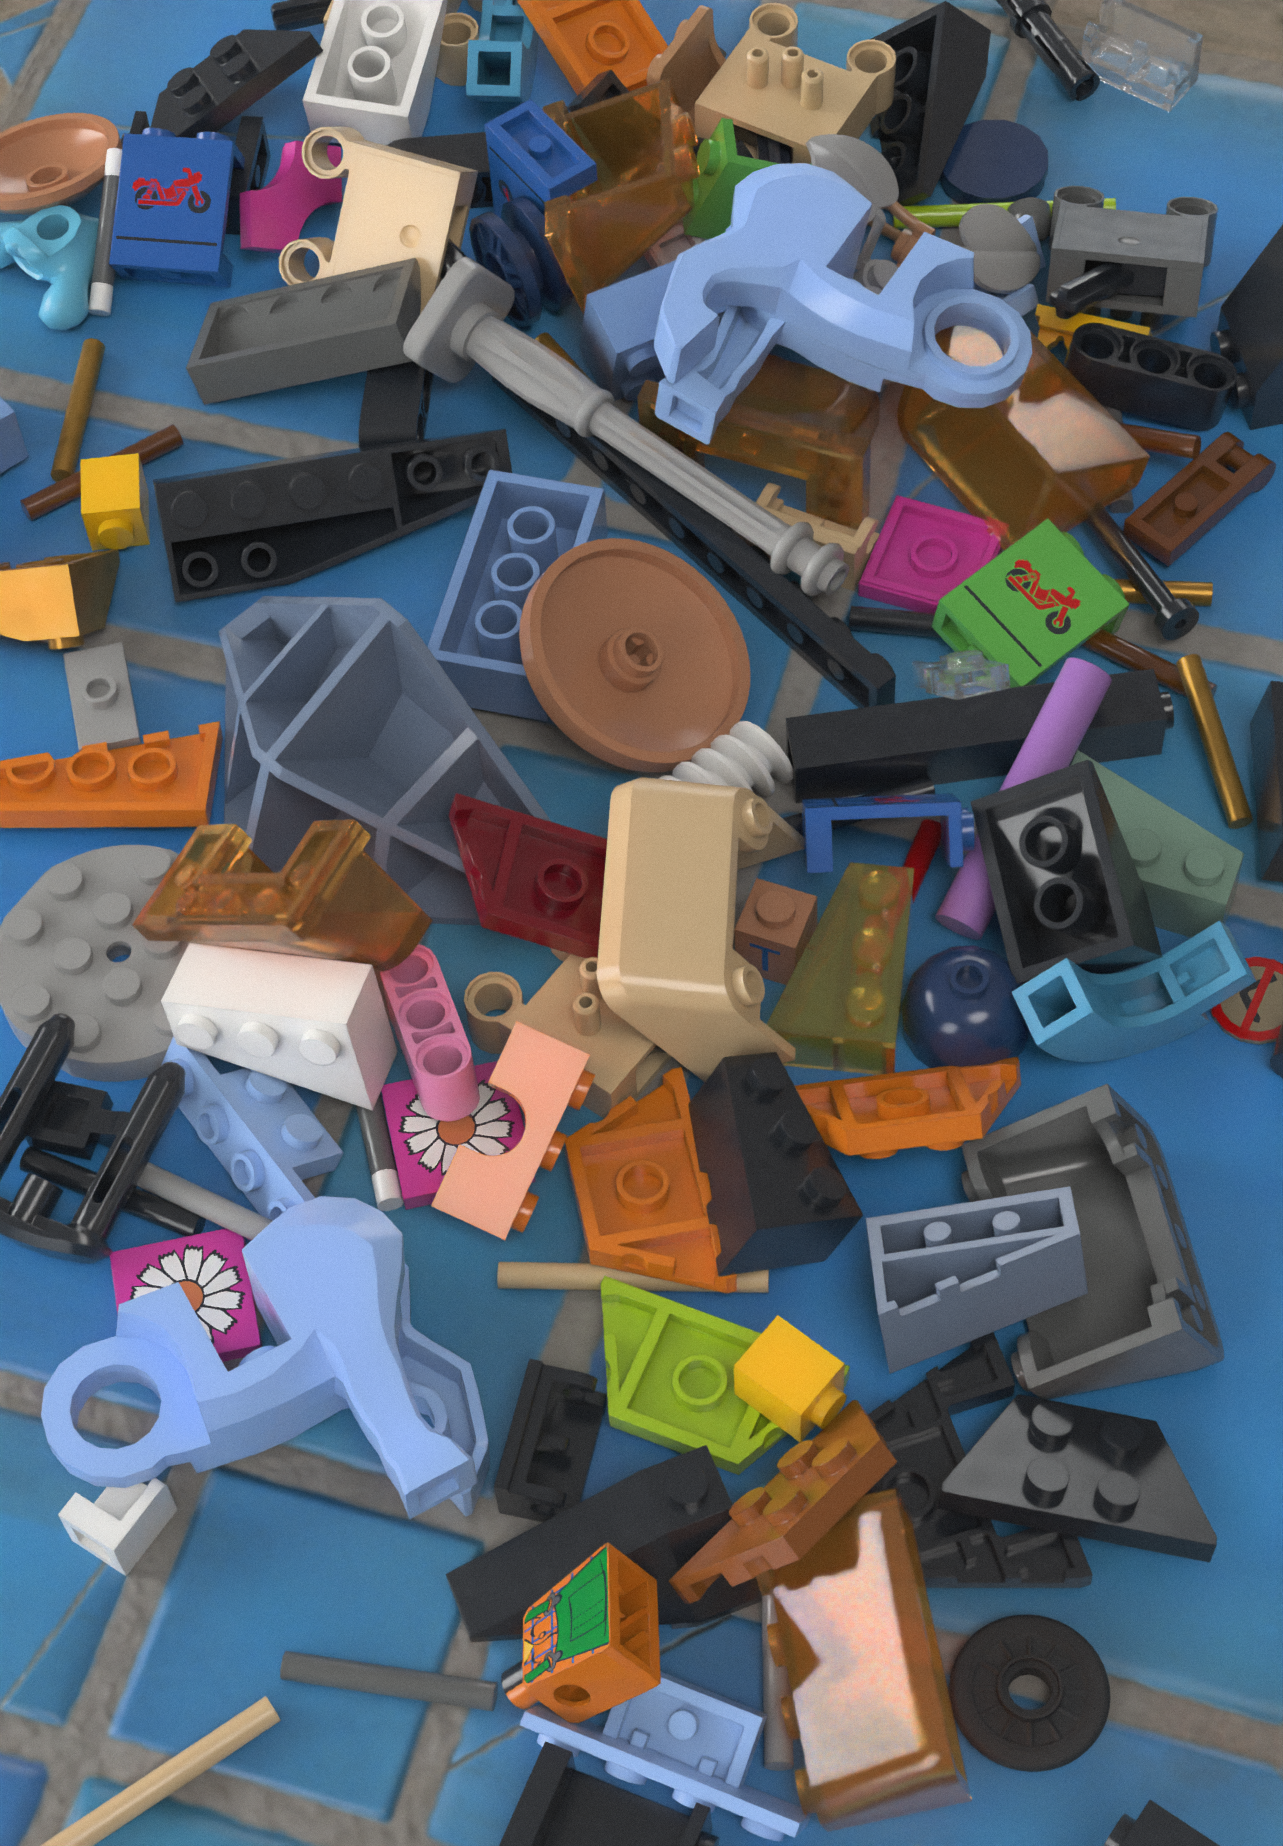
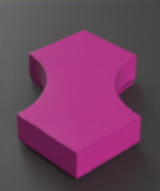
M302 141L285 143L282 150L280 167L271 182L258 191L250 190L240 193L241 249L281 254L282 249L289 242L299 239L303 224L315 209L320 206L342 202V178L323 179L311 174L305 167L302 159ZM328 145L327 155L329 161L333 166L337 167L341 163V147Z

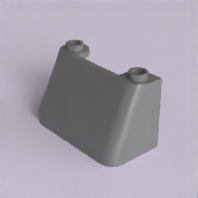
M1109 1084L1097 1087L986 1134L983 1139H975L961 1146L968 1169L962 1172L961 1179L970 1202L1071 1187L1081 1237L1088 1293L1026 1318L1029 1331L1019 1335L1017 1338L1018 1351L1011 1354L1014 1373L1021 1387L1026 1392L1031 1391L1041 1399L1050 1400L1197 1371L1223 1361L1224 1348L1161 1146L1147 1121Z

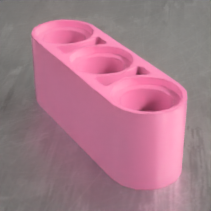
M405 944L395 947L383 956L379 965L389 1016L421 1105L427 1115L436 1120L446 1122L460 1120L470 1115L477 1108L480 1100L470 1044L438 960L432 950L419 944Z

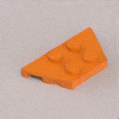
M517 0L577 96L599 73L612 69L630 93L649 110L651 109V87L647 85L646 80L648 68L653 58L657 54H663L668 45L639 0Z
M1013 1057L986 1065L943 1066L795 1085V1088L826 1145L847 1156L859 1155L867 1159H883L895 1155L898 1149L926 1146L932 1150L943 1151L958 1148L967 1140L983 1139L1021 1086L1020 1062L1018 1057Z
M682 1067L673 1068L662 1075L663 1085L637 1102L631 1096L611 1108L608 1115L601 1121L588 1123L566 1138L565 1155L590 1264L722 1293L737 1292L736 1274L718 1277L715 1259L721 1252L717 1225L709 1224L706 1209L707 1204L712 1199L708 1173L700 1172L688 1107L690 1097Z

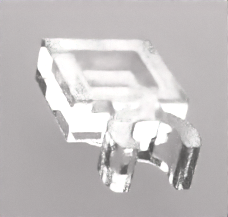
M966 650L939 656L940 661L912 662L915 687L926 689V693L959 700L1011 688L1008 664L984 659L983 651Z

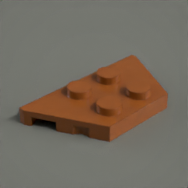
M852 1400L812 1440L803 1441L787 1451L777 1463L780 1472L764 1488L758 1487L747 1492L732 1505L729 1510V1515L732 1519L669 1580V1583L685 1604H691L700 1600L707 1588L721 1574L733 1587L753 1579L764 1571L775 1570L800 1560L897 1463L884 1438L876 1429L875 1423L858 1400Z

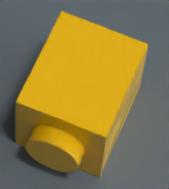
M139 453L81 459V515L92 551L103 549L119 550L131 546L150 545L149 490Z
M777 1315L735 1363V1395L801 1443L815 1425L824 1429L842 1409L847 1395L844 1393L845 1363Z

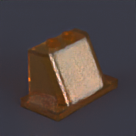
M669 78L570 113L564 100L543 106V111L597 165V181L568 197L563 195L545 202V236L583 315L587 294L612 285L695 207L693 179L700 177V170L692 147L698 145L697 136L688 112L683 113Z
M768 355L759 372L735 398L729 413L719 422L710 444H704L657 418L654 413L659 383L649 380L645 381L637 397L639 424L704 468V453L800 478L806 480V513L854 530H858L864 518L869 517L871 440L879 425L880 400L875 391L869 392L865 387L850 383L825 369L792 362L775 355Z
M355 819L313 821L280 873H274L248 848L252 839L237 824L198 825L132 926L148 941H185L196 944L371 964L374 972H383L398 966L410 956L433 920L363 850L371 835Z

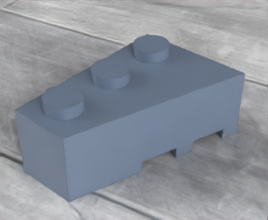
M1070 1186L866 1218L878 1317L889 1374L1088 1293L1080 1231Z

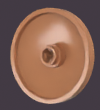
M608 538L586 542L570 549L554 561L535 582L526 598L520 620L519 641L522 662L530 686L542 708L558 728L590 754L615 766L633 771H673L681 762H691L692 756L701 748H711V743L719 735H729L730 729L740 721L749 697L751 674L749 655L741 628L728 604L717 589L694 567L676 555L657 546L637 540Z

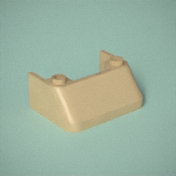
M640 777L617 785L613 789L610 799L597 961V980L603 999L613 1012L704 1082H706L724 1057L777 1052L782 1063L795 1060L796 1048L760 1020V1006L765 995L762 976L755 966L749 964L733 949L737 870L804 849V837L772 810L764 799L758 797L748 788Z

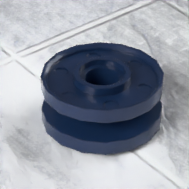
M523 196L517 197L503 204L501 218L492 212H486L471 220L469 231L476 262L510 284L514 289L515 298L512 308L507 315L511 321L520 327L528 326L540 319L542 305L550 311H557L571 304L574 293L567 259L548 221L531 201Z

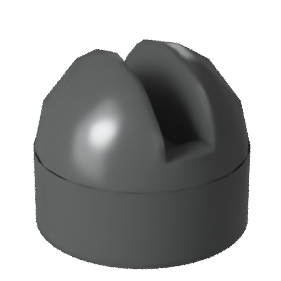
M1028 197L1019 199L1009 206L1007 211L1016 219L1025 214L1033 216L1039 241L1049 237L1051 208L1046 201Z

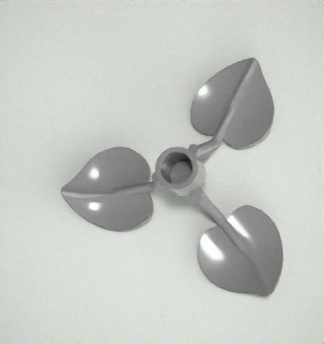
M838 134L812 137L805 143L811 156L812 165L833 171L872 203L867 222L868 224L871 220L873 221L872 228L858 256L856 264L858 271L854 273L852 279L879 295L898 269L889 260H872L870 258L886 222L882 209L890 207L899 197V188L893 169L879 151L854 137ZM979 204L970 208L963 215L959 223V234L965 245L962 248L974 252V282L979 287L994 293H1010L1024 287L1035 278L1040 268V256L1037 254L1036 245L1022 224L1011 213L997 205ZM886 380L885 385H887V384H889V383H891V382H893V381ZM866 388L868 392L874 391V390H871V389Z

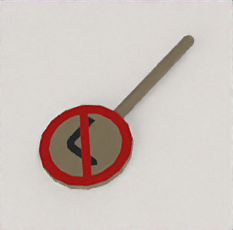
M1256 956L1245 958L1256 982L1211 1008L1212 1019L1224 1033L1240 1042L1258 1045L1276 1042L1283 1022V964L1275 959Z

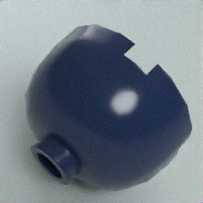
M974 945L955 946L927 958L912 974L902 1002V1026L904 1039L918 1060L929 1068L943 1066L964 1067L986 1065L1006 1058L1018 1057L1024 1051L1029 1028L1012 994V991L1022 986V984L1016 983L1015 977L1011 973L1009 962L995 951Z

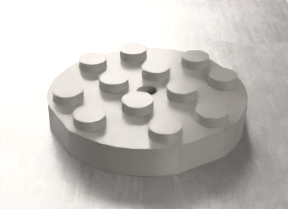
M147 845L104 847L82 853L54 865L40 877L4 917L0 926V1005L13 1033L21 1044L27 1048L41 1024L50 1019L54 1014H67L74 1020L75 1033L74 1045L61 1068L63 1071L74 1077L103 1082H122L147 1078L152 1072L161 1067L173 1038V1033L161 1000L189 943L251 950L239 906L231 891L220 878L176 852L161 847ZM130 955L125 961H112L118 956Z

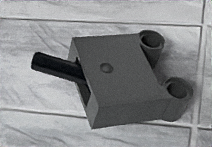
M1064 186L1056 189L1053 197L1048 243L1051 257L1046 302H1049L1050 305L1056 308L1057 317L1069 319L1079 313L1100 317L1101 308H1109L1110 315L1114 319L1124 321L1132 317L1133 311L1141 312L1140 325L1149 327L1151 331L1158 330L1163 326L1164 314L1197 317L1203 268L1210 264L1218 213L1216 204L1198 197H1177L1169 200L1167 203L1166 214L1105 209L1104 194L1091 187Z

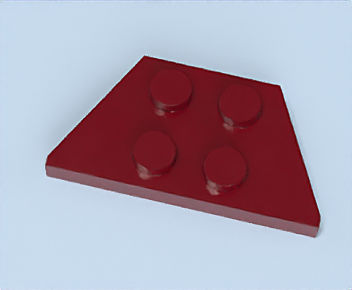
M456 793L448 815L482 928L579 957L598 958L607 839Z

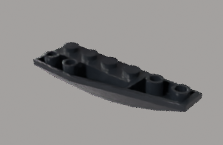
M506 429L390 443L152 479L175 602L291 584L477 504L489 470L512 473Z

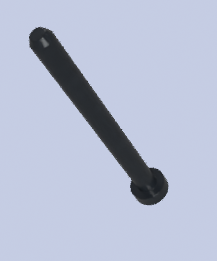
M1035 437L1030 443L1031 454L1156 612L1157 615L1154 620L1156 629L1166 640H1176L1188 634L1195 627L1199 619V612L1186 598L1176 599L1053 442L1048 437Z

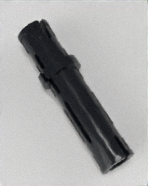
M996 0L1010 18L1009 25L1016 36L1027 39L1044 64L1067 91L1071 100L1082 101L1097 90L1100 84L1099 75L1092 70L1072 42L1051 18L1052 11L1045 0Z

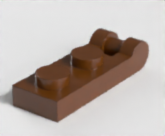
M1225 432L1203 450L1197 459H1193L1127 517L1124 522L1123 532L1131 541L1169 567L1250 493L1262 490L1272 478L1276 469V463L1261 453L1253 456L1243 449L1244 442L1230 432Z

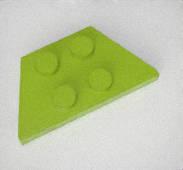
M604 1275L600 1285L608 1414L611 1427L682 1454L707 1445L716 1467L737 1475L742 1473L788 1434L735 1395L734 1365L761 1333ZM845 1365L844 1387H846L850 1375V1366Z

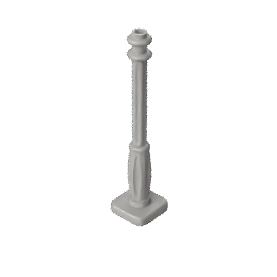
M469 257L461 258L452 265L410 329L403 346V352L406 357L449 383L461 381L472 370L475 363H478L504 386L527 402L575 429L582 437L595 435L760 547L771 556L770 567L774 573L786 575L793 571L801 577V589L805 595L816 596L821 592L832 595L841 587L848 575L849 565L843 562L844 550L840 544L828 543L821 547L813 541L814 531L809 523L798 522L791 526L783 522L614 406V397L610 391L601 389L564 358L503 321L510 311L515 298L514 289L510 284Z

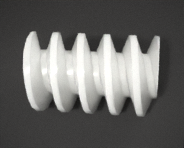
M739 721L730 729L729 735H719L711 743V748H701L692 756L691 762H681L674 768L672 776L664 775L659 779L743 787L751 791L753 787L762 796L769 797L776 791L770 774L780 782L787 784L793 779V768L784 751L767 732L751 722Z

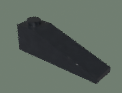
M947 1L871 38L890 45L896 55L892 104L886 111L875 114L876 117L871 120L870 126L872 135L880 140L881 154L893 169L899 188L897 202L902 206H911L931 197L986 78L991 30Z
M707 1445L640 1470L447 1573V1581L470 1641L486 1642L523 1639V1617L528 1608L608 1542L657 1580L659 1625L671 1624L672 1629L698 1627L761 1602L762 1593L756 1577L732 1587L723 1574H721L707 1588L701 1599L691 1604H685L669 1583V1580L732 1519L729 1515V1510L733 1504Z

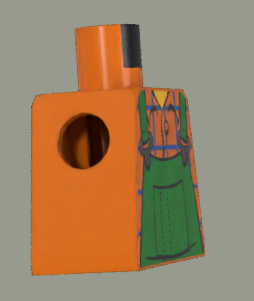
M609 1542L600 1547L528 1608L523 1617V1659L505 1670L501 1676L502 1687L508 1699L516 1707L523 1710L540 1701L567 1722L580 1723L661 1684L657 1580Z

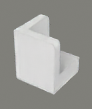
M154 1478L148 1486L140 1483L127 1488L106 1487L94 1504L75 1492L58 1515L73 1542L127 1576L178 1509L168 1486Z

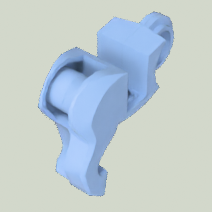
M807 163L775 164L752 172L735 186L731 225L726 229L725 233L678 254L660 308L654 337V349L665 374V378L659 381L654 414L657 418L704 444H710L719 422L729 413L735 398L759 372L775 344L794 350L815 365L850 383L877 392H882L886 380L923 389L933 399L958 408H984L1006 400L1021 386L1032 355L1031 333L1020 313L1001 298L974 289V252L927 232L922 234L879 295L866 289L861 283L852 278L872 203L833 171ZM726 306L725 313L719 325L720 317L718 314L713 312L711 308ZM954 326H970L982 330L996 341L1002 351V358L985 366L962 364L954 361L941 350L935 340V335L939 331H951Z
M320 1196L289 1207L242 1249L257 1309L275 1339L277 1347L268 1345L252 1351L241 1360L238 1367L228 1372L182 1287L177 1282L119 1304L116 1336L80 1348L59 1364L44 1388L41 1417L52 1453L70 1474L94 1486L127 1488L156 1478L169 1466L191 1462L196 1473H200L261 1453L286 1442L340 1410L347 1408L351 1409L366 1438L380 1456L387 1476L400 1494L409 1519L449 1498L465 1517L471 1515L490 1468L486 1425L471 1364L431 1341L412 1327L409 1267L405 1264L403 1234L382 1211L355 1198ZM118 1382L139 1383L153 1390L161 1399L159 1418L151 1431L135 1444L119 1449L99 1448L85 1441L77 1432L79 1412L88 1398L102 1387ZM420 1413L429 1415L432 1423L435 1426L433 1429L424 1420Z

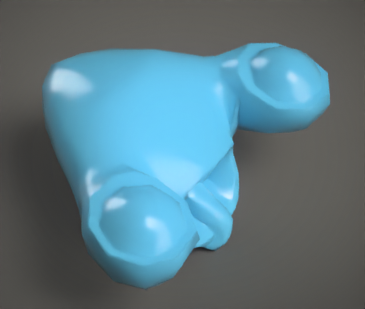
M64 205L42 209L26 220L0 223V269L16 261L20 268L36 280L48 281L52 284L43 295L38 316L50 329L67 330L77 326L88 315L89 290L92 282L99 222L98 218L79 214L71 207Z

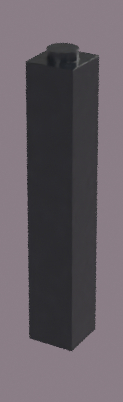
M1154 669L1110 674L1112 682L1077 750L1098 763L1162 754L1165 729H1171L1174 726V710L1169 692L1160 693ZM1055 682L786 718V755L793 768V779L791 781L796 804L802 803V799L842 798L864 795L928 776L931 778L933 785L1008 775Z

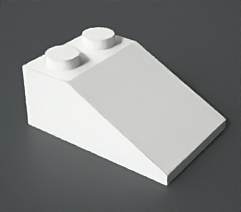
M334 0L320 44L323 52L316 56L303 97V105L310 131L320 127H351L359 131L365 140L385 146L399 139L422 137L430 111L448 0ZM333 138L330 141L333 143L341 144L336 138Z

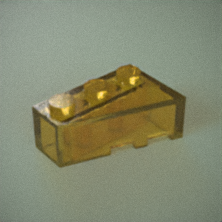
M849 863L766 1024L796 1048L795 1060L783 1063L784 1066L875 1075L895 1073L913 908L914 868Z

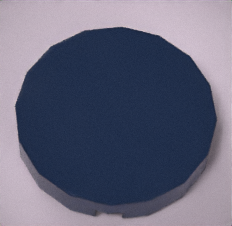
M1007 120L976 121L963 126L939 180L946 193L960 204L1015 202L1023 198H1035L1042 191L1045 185V178L1048 175V150L1041 138L1024 125Z

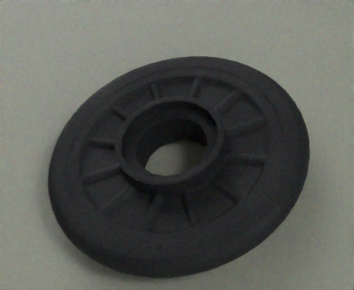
M1014 1615L987 1624L973 1634L964 1644L952 1667L949 1697L951 1709L959 1729L977 1751L989 1760L1010 1769L1041 1772L1053 1770L1073 1762L1095 1743L1108 1718L1110 1685L1104 1664L1093 1646L1076 1630L1060 1621L1044 1616ZM1019 1676H1037L1049 1687L1051 1698L1046 1705L1039 1709L1028 1710L1021 1708L1010 1697L1008 1689L1010 1684Z

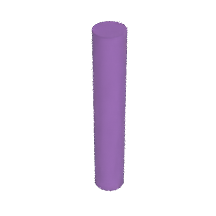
M1066 659L999 791L1070 765L1112 682L1111 677L1104 670L1082 659ZM977 833L974 851H968L963 861V867L959 868L935 918L946 928L959 935L974 940H981L996 911Z

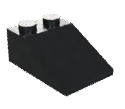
M1283 225L1222 304L1217 331L1212 332L1210 336L1211 352L1226 357L1237 370V381L1230 395V401L1234 409L1241 408L1250 430L1283 424Z
M1085 760L971 801L1010 970L1017 984H1025L1065 958L1070 959L1087 972L1112 974L1162 957L1147 894L1093 762Z

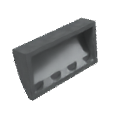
M416 258L210 303L186 367L204 405L412 361L404 354L403 346L410 329L420 315L421 278L418 261Z

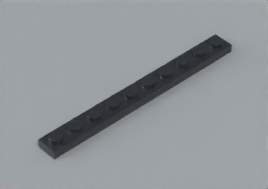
M492 376L494 384L856 707L864 708L895 703L896 675L889 662L878 653L871 654L854 639L850 629L842 620L837 617L830 618L815 605L811 597L803 593L801 584L796 581L789 582L783 575L774 573L770 567L769 558L760 548L748 546L728 525L595 435L591 437L580 436L575 429L527 402Z

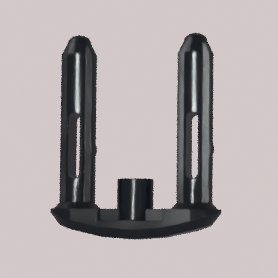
M54 1014L38 1027L0 1097V1181L21 1142L25 1139L31 1123L74 1045L75 1023L67 1014ZM166 1062L148 1076L71 1223L64 1225L50 1218L64 1191L56 1185L28 1173L13 1202L0 1197V1235L23 1248L42 1255L81 1264H92L110 1256L113 1251L109 1248L107 1239L131 1194L136 1189L145 1167L185 1094L186 1073L184 1068L178 1063Z

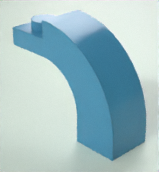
M482 0L479 39L468 40L466 96L470 101L524 103L530 98L535 77L539 35L517 0Z
M1219 920L1165 953L1161 958L1137 968L1119 973L1095 974L1083 970L1070 959L1065 958L1012 991V994L1039 1048L1063 1060L1097 1062L1139 1054L1168 1044L1210 1023L1205 1013L1206 1011L1256 982V979L1230 929Z

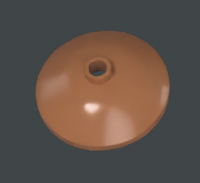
M63 113L29 120L1 132L0 213L33 215L42 209L58 205L70 206L84 198L103 182L107 149H122V142L116 126L106 118L93 114Z

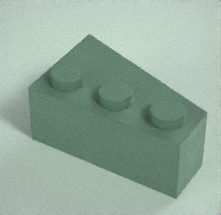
M1077 750L1072 765L1085 760L1093 762L1147 894L1155 927L1187 937H1193L1219 920L1225 925L1236 895L1244 853Z

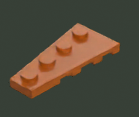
M220 721L198 725L200 734L170 739L169 732L162 731L143 735L144 744L108 750L107 742L82 746L81 751L72 757L54 760L48 752L0 761V828L209 827L223 741Z

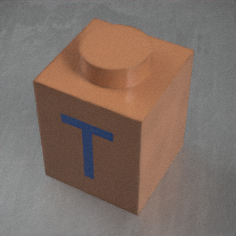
M756 878L734 929L735 951L749 964L755 966L762 978L796 988L817 939V896Z

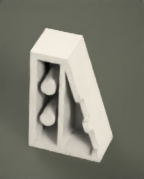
M189 943L161 1000L177 1045L372 1111L398 1052L371 964Z

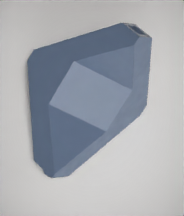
M263 596L218 631L226 659L224 884L231 891L239 908L250 917L481 925L448 815L455 794H462L540 819L552 821L408 619L382 598Z

